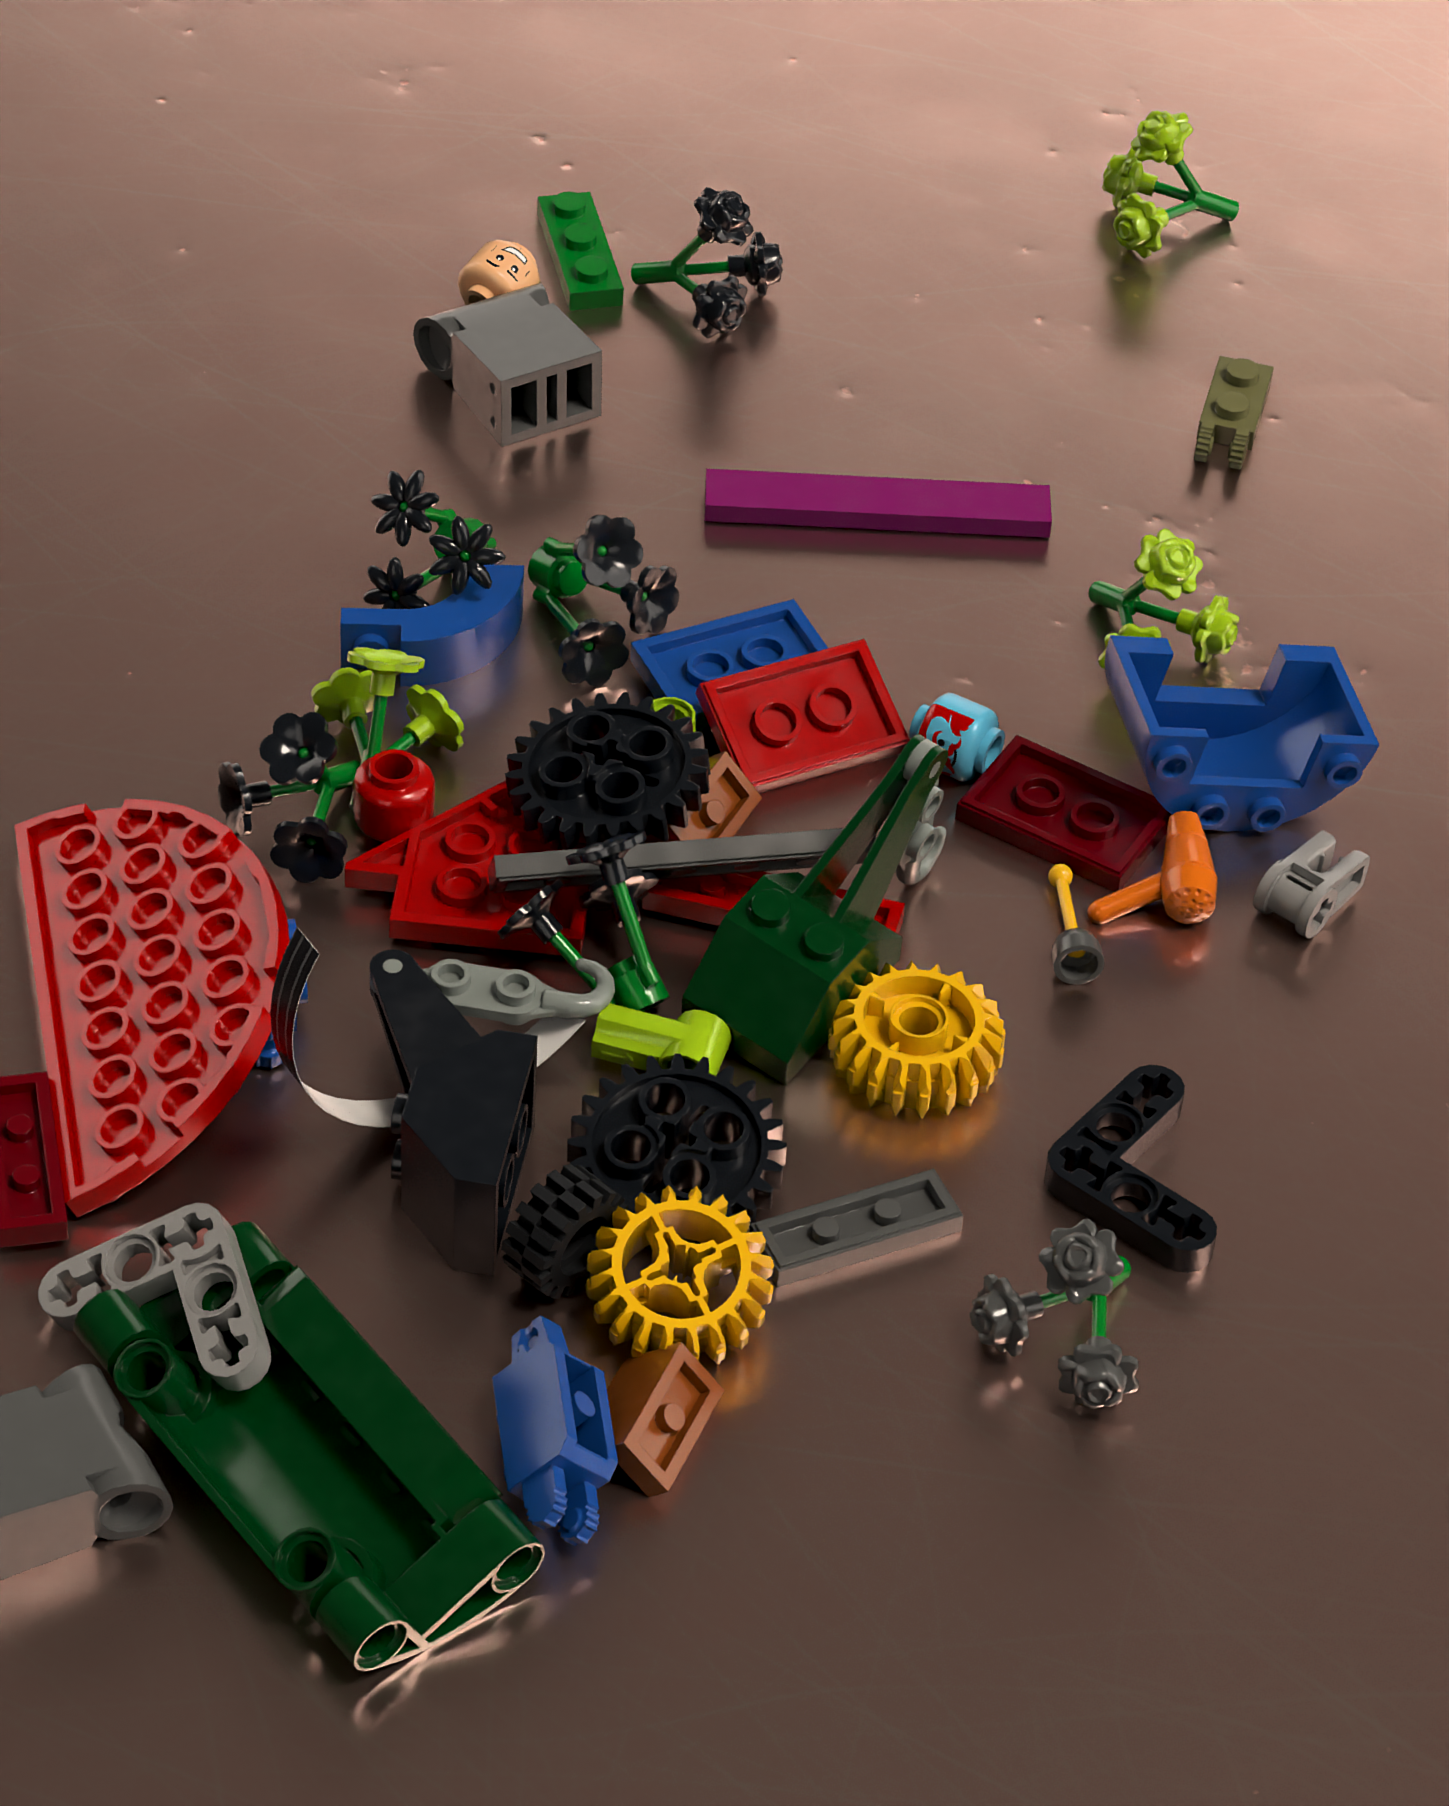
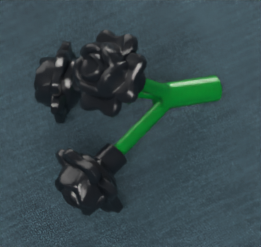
M706 187L701 192L702 197H698L694 201V206L700 215L697 228L698 234L673 260L634 263L631 268V277L636 285L675 282L691 293L697 311L693 320V326L701 330V334L704 337L711 338L717 333H729L731 330L739 328L743 316L747 312V304L744 299L748 289L743 284H739L737 277L745 276L748 283L754 286L758 297L765 296L768 286L781 280L783 259L777 243H765L762 233L754 232L751 244H748L741 255H728L727 261L686 264L706 242L713 243L716 241L720 244L731 242L737 246H742L747 241L746 237H749L754 231L753 226L748 220L750 207L743 202L740 194L735 191H716ZM715 273L729 274L726 279L722 281L712 280L708 285L705 283L697 284L687 277L689 275Z

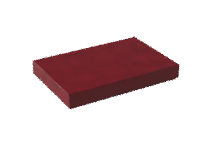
M1016 735L959 800L956 806L955 819L1054 865L1065 864L1070 867L1072 873L1115 892L1124 887L1166 835L1168 819L1172 814L1164 809L1155 796Z

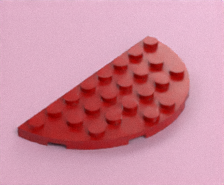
M125 799L122 807L91 811L86 803L44 813L14 825L64 1199L66 1205L77 1218L100 1206L116 1201L125 1192L139 1185L169 1163L193 1142L240 1090L242 1083L259 1058L271 1033L270 1010L272 991L278 968L290 942L288 920L281 896L270 874L258 857L236 837L228 826L208 814L184 805L160 800Z

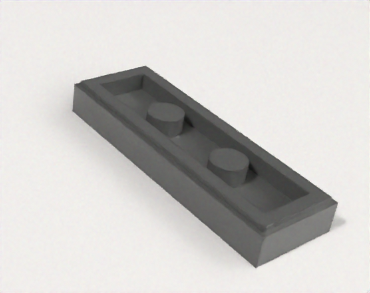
M933 1168L751 1223L750 1232H763L766 1243L765 1250L761 1254L771 1256L774 1264L771 1278L778 1288L961 1232L964 1215Z

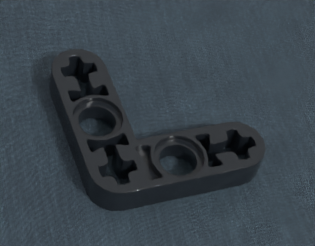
M1159 1065L1140 1066L1130 1072L1052 1145L1048 1151L1044 1183L1047 1190L1056 1199L1102 1228L1113 1231L1115 1236L1164 1267L1184 1273L1199 1271L1208 1265L1213 1256L1217 1236V1225L1213 1217L1205 1210L1132 1166L1179 1119L1185 1085L1181 1077L1169 1068ZM1142 1097L1149 1100L1144 1105L1143 1113L1139 1111ZM1106 1126H1119L1127 1130L1132 1137L1120 1142L1111 1141L1099 1134L1098 1130ZM1121 1196H1132L1144 1202L1147 1208L1136 1213L1125 1212L1115 1206L1113 1200Z

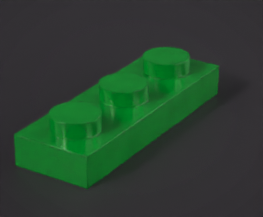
M568 191L557 195L538 196L537 215L569 311L623 306L624 287L591 193Z

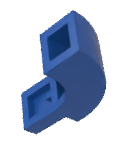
M484 565L492 580L490 589L482 588L470 576L468 584L461 594L455 595L453 593L446 599L427 607L416 609L341 607V668L350 667L370 670L365 666L347 661L348 652L353 651L356 647L373 648L376 650H398L405 652L407 655L425 659L424 668L419 669V672H403L400 674V687H411L415 684L425 686L444 683L464 677L487 666L509 647L519 631L523 615L524 565Z

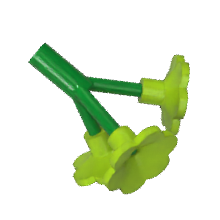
M356 647L353 651L348 652L347 661L365 666L370 670L359 673L354 668H341L336 670L328 681L320 682L313 687L311 696L315 703L314 712L323 716L327 722L338 720L347 728L352 729L361 757L360 765L366 759L381 752L388 696H394L396 675L403 672H419V669L424 668L425 659L407 655L405 652L398 650H376L373 648ZM418 684L411 686L406 692L409 701L406 705V711L412 721L403 728L404 735L386 750L397 749L406 751L412 745L420 747L426 741L435 747L444 746L453 752L459 750L464 744L463 738L460 735L464 731V724L459 715L449 708L447 700L439 691L433 688L426 691ZM372 712L370 734L368 738L364 725L368 721L367 713ZM352 793V797H351L350 804H349V808H350L352 811H353V793Z

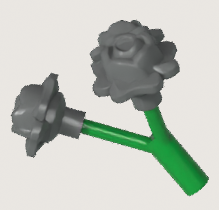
M1083 1219L1072 1228H1055L1052 1230L1050 1240L1054 1247H1046L1039 1254V1261L1047 1271V1288L1050 1292L1039 1295L1036 1291H1030L1019 1295L1013 1290L1006 1277L998 1278L993 1273L988 1274L984 1277L983 1289L978 1292L977 1298L972 1300L973 1308L970 1312V1320L972 1326L978 1331V1337L982 1344L995 1345L1000 1353L1007 1351L1011 1356L1015 1357L1022 1353L1023 1341L1029 1337L1028 1321L1042 1317L1044 1309L1067 1301L1075 1305L1081 1304L1085 1300L1091 1301V1338L1085 1344L1077 1345L1074 1348L1073 1355L1059 1358L1058 1369L1062 1374L1059 1379V1390L1063 1393L1074 1394L1075 1400L1079 1404L1095 1409L1103 1406L1112 1407L1122 1402L1123 1394H1131L1138 1391L1139 1381L1135 1373L1139 1368V1362L1135 1357L1122 1356L1121 1347L1112 1344L1106 1338L1107 1295H1110L1113 1289L1130 1276V1263L1123 1256L1117 1255V1238L1113 1231L1105 1229L1097 1232L1098 1229L1093 1221Z

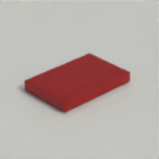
M865 639L706 681L699 684L695 693L720 751H726L758 793L900 754L910 740Z

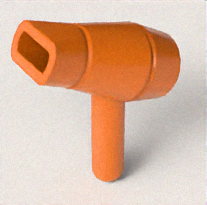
M1180 811L1169 816L1161 871L1093 901L1087 909L1089 920L1097 925L1106 924L1159 899L1163 900L1167 915L1179 923L1194 924L1207 919L1215 909L1218 879L1198 814L1192 811Z

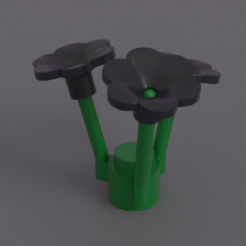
M606 515L592 516L586 523L585 534L579 536L574 543L560 542L552 537H548L545 539L543 546L533 553L529 561V579L536 586L532 595L533 599L546 605L570 634L569 637L561 642L558 653L564 661L562 674L572 684L586 681L589 685L595 687L603 685L610 679L613 670L622 667L627 662L629 650L623 644L626 632L620 623L609 621L602 624L597 619L590 618L578 624L557 599L558 597L569 598L583 591L587 584L619 594L621 600L626 602L627 610L631 613L629 620L631 631L640 635L646 632L652 634L660 633L666 626L668 615L676 609L679 602V591L675 587L677 574L672 567L663 565L658 568L649 565L641 571L638 582L631 580V569L637 567L642 562L643 548L634 539V524L625 517L610 519Z
M639 831L633 834H622L607 839L604 842L588 845L565 858L568 865L590 863L599 866L602 879L588 886L589 891L579 897L580 905L584 909L595 908L596 911L612 910L617 926L624 927L633 956L608 969L615 983V993L610 1003L646 1012L668 1000L670 995L654 963L651 961L639 925L641 915L636 901L648 895L649 889L658 884L657 874L654 871L643 873L639 868L627 870L623 859L632 847L647 840L645 831ZM558 879L551 886L544 887L527 904L518 909L497 934L503 940L517 931L531 929L544 945L550 942L593 991L596 987L595 979L576 968V961L583 957L561 933L564 927L550 912L555 897L565 886Z

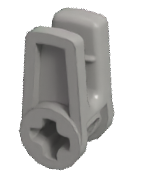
M1322 830L1285 859L1275 862L1267 870L1255 892L1254 908L1268 915L1275 912L1294 923L1297 933L1311 939L1321 931L1329 918L1361 889L1368 871L1370 856L1360 850H1353L1346 857H1340L1338 863L1330 868L1336 840L1333 835Z

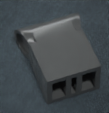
M542 283L420 318L414 325L415 347L427 369L443 380L452 379L454 390L501 447L602 416V350L554 303H549L547 292Z
M81 1364L66 1370L55 1378L43 1392L35 1385L0 1396V1581L91 1547L97 1537L108 1540H124L146 1536L159 1529L171 1516L174 1506L170 1494L147 1453L123 1428L125 1421L123 1409L101 1369L93 1364Z

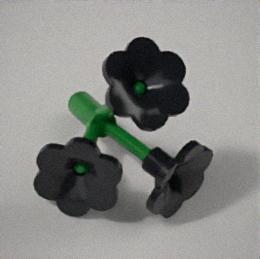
M316 712L306 713L302 717L293 713L283 714L274 722L273 734L264 738L259 748L261 758L270 765L269 774L271 778L278 784L269 785L266 780L246 784L243 771L238 763L222 762L218 768L220 784L218 785L219 803L225 812L227 826L235 835L239 834L243 837L250 835L252 831V808L270 805L272 798L314 790L319 797L313 816L305 817L299 822L283 821L279 823L274 831L275 843L272 845L270 857L278 867L289 869L291 876L299 882L312 883L319 877L334 879L340 876L343 871V857L346 854L348 843L343 835L329 830L325 820L334 792L353 786L355 772L360 766V761L352 760L327 768L325 764L334 759L338 751L336 739L328 733L327 720Z

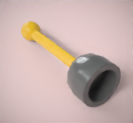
M1056 864L1050 868L1048 880L1053 887L1057 888L1065 931L1057 936L1056 941L1052 945L1051 959L1055 975L1061 981L1073 985L1085 984L1096 979L1104 969L1105 961L1102 947L1092 932L1078 928L1069 889L1073 879L1072 870L1065 864Z

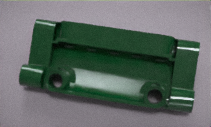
M240 1222L232 1226L239 1243L271 1349V1363L268 1372L259 1383L250 1389L242 1391L226 1390L217 1384L204 1370L197 1355L178 1288L144 1303L141 1307L125 1292L118 1289L106 1290L88 1300L79 1310L74 1320L73 1330L77 1337L113 1378L119 1391L279 1582L295 1595L357 1670L364 1672L378 1669L433 1647L485 1616L518 1590L539 1569L544 1560L545 1549L540 1541L500 1498L503 1496L501 1491L298 1265L295 1267L257 1224L253 1222ZM223 1281L211 1286L204 1294L202 1309L214 1311L226 1305L233 1293V1283ZM231 1330L221 1333L228 1339L232 1352L231 1359L226 1363L229 1366H233L240 1361L238 1353L243 1348V1345L233 1336ZM164 1375L160 1383L154 1388H152V1385L155 1383V1381L159 1377ZM328 1561L323 1573L313 1581H309L316 1567Z

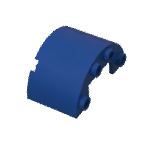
M1110 635L1105 654L1107 683L1150 789L1157 801L1169 813L1174 814L1180 811L1197 813L1204 830H1256L1260 832L1274 830L1282 823L1319 808L1341 793L1345 788L1358 782L1363 774V770L1379 747V742L1335 647L1279 644L1259 690L1162 685L1174 655L1167 638Z

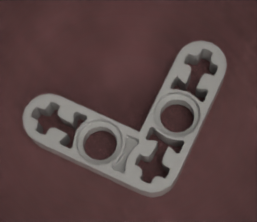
M197 1202L186 1205L62 1261L51 1268L40 1283L38 1299L41 1307L59 1326L68 1331H74V1320L84 1304L95 1295L104 1292L101 1287L105 1286L106 1283L100 1277L101 1274H103L111 1286L110 1290L118 1289L125 1292L138 1306L178 1288L199 1361L204 1370L217 1384L226 1390L242 1391L250 1389L259 1383L268 1372L271 1363V1349L236 1234L222 1214L209 1204ZM207 1228L208 1231L204 1234L203 1238L205 1244L198 1249H194L192 1246L197 1243L196 1232ZM167 1243H170L173 1246L172 1248L168 1249L174 1257L173 1261L169 1257L168 1253L163 1249V1246ZM140 1253L152 1254V1264L145 1276L132 1282L122 1280L124 1265L130 1258ZM223 1281L233 1283V1293L226 1305L214 1311L202 1309L204 1294L211 1286ZM81 1285L82 1288L77 1292L78 1302L68 1307L66 1303L72 1298L71 1289ZM231 1330L233 1336L243 1345V1348L238 1353L240 1361L233 1366H229L226 1363L231 1359L232 1352L228 1339L221 1333Z

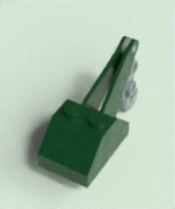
M921 734L912 737L883 780L806 877L799 872L763 875L724 916L682 996L681 1014L695 1009L717 1015L731 1030L732 1040L728 1049L786 1086L828 1040L829 1029H831L839 1002L849 999L854 985H863L868 972L879 976L885 963L894 966L900 960L903 937L877 922L874 918L895 871L900 882L914 885L929 873L941 853L945 843L946 829L943 826L935 828L932 825L934 814L938 810L944 796V791L938 788L939 776L948 758V751ZM884 823L844 898L837 897L835 893Z

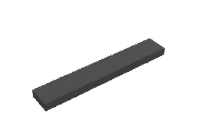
M844 828L637 844L625 854L623 859L627 870L639 868L643 873L654 871L657 874L658 880L813 868ZM876 834L856 864L863 863L876 839ZM579 849L494 855L488 867L490 891H494V893L541 890L548 885L551 886L558 879L563 882L564 888L589 886L593 882L602 879L599 866L595 864H567L565 857L576 853Z

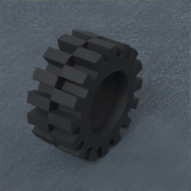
M572 1164L564 1165L561 1173L553 1170L547 1174L545 1186L537 1183L530 1190L533 1196L528 1204L521 1201L515 1210L520 1216L518 1220L509 1221L505 1232L510 1237L502 1241L501 1250L506 1253L502 1256L504 1263L544 1295L550 1296L552 1299H559L561 1294L567 1297L575 1293L577 1282L582 1286L587 1283V1280L591 1277L590 1272L587 1271L588 1254L593 1250H599L595 1245L596 1233L601 1226L614 1228L612 1214L617 1210L618 1206L628 1210V1206L623 1203L625 1199L622 1195L578 1164L575 1167Z

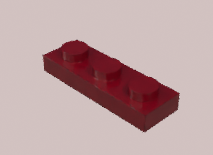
M48 1071L0 1076V1248L69 1240Z

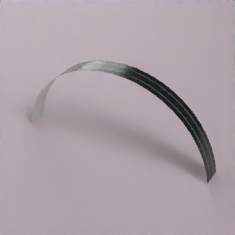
M297 927L284 952L272 991L270 1010L271 1031L277 1052L298 1083L314 1103L325 1112L342 1121L359 1126L391 1128L392 1111L396 1098L382 1100L336 1098L320 1093L305 1085L298 1076L293 1053L295 1016L308 976L320 954ZM545 1017L541 1018L524 1033L538 1036L537 1067L567 1042L586 1020Z

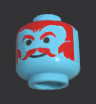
M949 692L939 696L931 706L921 705L913 717L909 730L910 738L921 734L948 751V758L941 773L960 782L971 781L979 774H983L1001 753L1005 740V733L999 729L998 717L993 710Z

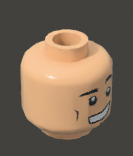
M504 240L487 242L460 270L458 277V287L465 305L540 283L537 264L533 255L519 243Z

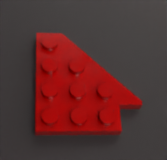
M506 780L345 864L346 888L395 892L389 918V938L561 955L550 942L544 945L531 929L517 931L503 940L497 934L506 925V921L541 890L504 893L490 891L488 867L494 855L562 850L560 836L544 845L540 842L539 829L528 832L524 830L522 816H514ZM578 843L573 849H581L585 847V844ZM588 886L563 888L555 897L550 912L564 927L561 933L580 955L582 953L589 909L581 907L579 897L589 891Z

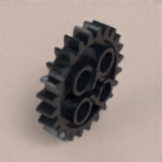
M627 692L621 694L616 704H608L603 693H597L594 706L585 707L579 699L574 698L572 699V712L565 714L552 707L548 709L550 724L532 720L529 723L531 737L517 736L515 739L517 753L507 755L509 772L505 773L514 816H522L523 828L526 832L539 829L540 842L544 845L560 836L562 850L573 849L578 843L585 844L586 847L598 842H604L615 836L626 833L633 834L639 831H645L646 836L652 834L665 842L669 840L667 825L672 824L677 827L686 828L688 826L687 811H701V794L709 793L710 790L708 775L711 774L708 749H705L703 733L693 732L692 719L689 716L676 720L675 706L672 704L655 712L653 697L647 696L635 706L630 705V698Z
M681 1054L674 1055L670 1069H661L657 1060L653 1056H648L646 1073L639 1075L629 1065H621L620 1085L608 1078L602 1077L599 1079V1097L584 1095L582 1097V1115L572 1116L571 1138L567 1139V1162H570L574 1167L577 1164L584 1167L622 1195L625 1199L623 1203L628 1206V1211L635 1213V1198L641 1192L649 1197L654 1204L661 1203L662 1190L667 1185L675 1192L676 1200H688L689 1193L679 1190L693 1189L697 1185L702 1193V1204L710 1206L715 1199L724 1195L728 1201L726 1216L730 1217L746 1210L747 1215L750 1217V1228V1224L756 1222L757 1208L770 1210L773 1206L774 1189L782 1188L787 1143L782 1141V1119H772V1099L765 1098L755 1101L756 1082L753 1079L735 1087L733 1085L734 1067L729 1065L715 1076L709 1074V1059L707 1057H702L695 1069L692 1070L685 1069ZM667 1112L671 1113L672 1115H659L657 1113ZM704 1112V1113L699 1117V1119L697 1120V1122H696V1120L694 1121V1119L697 1117V1115H698L699 1113ZM688 1137H689V1146L685 1144L686 1141L688 1140ZM726 1141L730 1142L731 1144H718L714 1142ZM624 1160H636V1161H639V1162H638V1163H625V1162H621V1161H624ZM656 1183H657V1185L659 1184V1186L657 1187V1189H656L654 1192L648 1193L649 1191H651V1190L654 1188V1186L656 1185ZM648 1245L644 1249L650 1250L651 1246Z

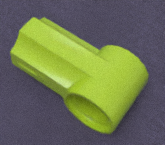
M610 1003L597 1017L591 1044V1057L622 1065L627 1064L630 1067L645 1071L648 1056H653L661 1069H670L674 1055L681 1054L685 1069L692 1070L695 1069L702 1057H707L709 1059V1074L717 1076L731 1043L732 1035L731 1030L721 1018L704 1010L694 1009L685 1011L675 1020Z

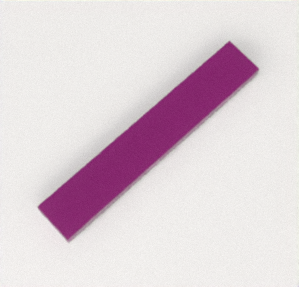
M706 468L704 521L1050 538L1051 534L1050 485Z

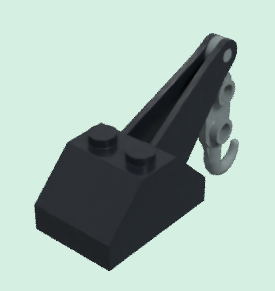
M395 949L379 952L370 961V994L377 1008L403 1093H398L396 1096L391 1118V1133L401 1135V1139L397 1140L393 1152L391 1179L401 1180V1209L453 1270L494 1277L502 1241L506 1233L505 1230L510 1219L535 1128L538 1036L497 1029L481 1037L462 1015L501 1021L509 1025H522L530 1020L545 1017L584 1019L596 1015L610 1004L615 993L613 976L606 967L596 961L580 958L576 961V968L591 975L596 981L595 989L584 994L558 991L542 983L538 978L524 970H507L464 963L457 959L441 960L429 968L422 969L411 955Z

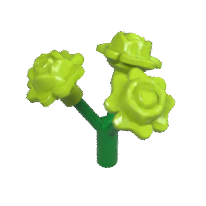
M1167 111L1150 112L1146 119L1139 123L1137 136L1132 140L1129 152L1126 155L1114 154L1107 163V168L1103 174L1102 189L1113 195V206L1118 208V215L1113 222L1116 239L1121 246H1124L1127 250H1135L1142 258H1147L1151 256L1152 252L1161 249L1160 234L1163 228L1168 225L1169 220L1196 210L1224 220L1233 221L1239 211V203L1236 200L1202 190L1183 160L1184 141L1193 132V128L1188 123L1189 118L1184 112L1171 114ZM1153 160L1156 163L1165 161L1167 165H1173L1188 190L1159 182L1158 176L1144 172L1142 161ZM1137 192L1151 197L1155 192L1184 202L1168 209L1156 208L1153 202L1142 200Z
M1164 528L1160 530L1156 537L1149 534L1141 539V554L1134 561V567L1138 572L1143 573V577L1129 588L1123 589L1100 580L1095 581L1089 588V599L1093 603L1117 611L1122 626L1118 633H1110L1104 638L1105 650L1098 658L1101 668L1105 669V654L1110 635L1161 638V631L1158 627L1140 628L1134 624L1132 615L1137 612L1175 624L1177 631L1191 635L1193 646L1196 648L1194 651L1195 661L1208 664L1212 656L1216 654L1226 655L1229 653L1233 642L1236 641L1239 616L1227 611L1228 597L1215 595L1211 604L1202 608L1199 613L1185 608L1180 612H1176L1140 599L1139 595L1147 589L1161 592L1169 600H1176L1180 597L1181 593L1191 594L1197 588L1196 575L1202 569L1203 563L1198 556L1194 555V543L1190 539L1176 537L1169 529Z

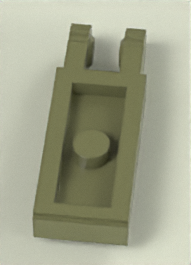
M1219 356L1199 421L1194 460L1207 462L1208 457L1212 453L1214 443L1230 446L1227 457L1229 460L1228 467L1241 470L1247 450H1252L1271 386L1273 366L1258 364L1244 358L1234 359Z

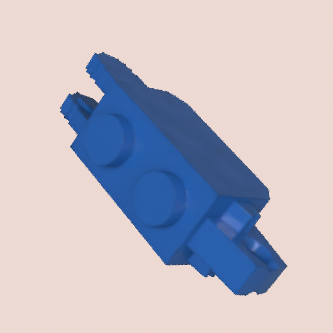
M540 1315L532 1320L528 1327L520 1329L512 1336V1362L492 1377L497 1410L496 1420L499 1426L504 1461V1478L507 1483V1491L524 1501V1507L528 1510L526 1516L529 1517L528 1521L532 1525L544 1530L550 1527L555 1528L557 1524L560 1526L558 1530L561 1533L560 1537L564 1541L574 1546L583 1543L588 1544L589 1539L598 1531L597 1526L600 1524L598 1521L600 1515L597 1514L599 1504L596 1490L610 1481L618 1464L604 1371L571 1355L561 1326Z

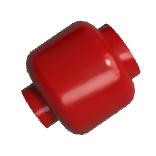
M390 749L366 759L357 768L353 781V815L358 828L368 837L380 842H387L434 817L435 779L431 768L422 759L404 750Z

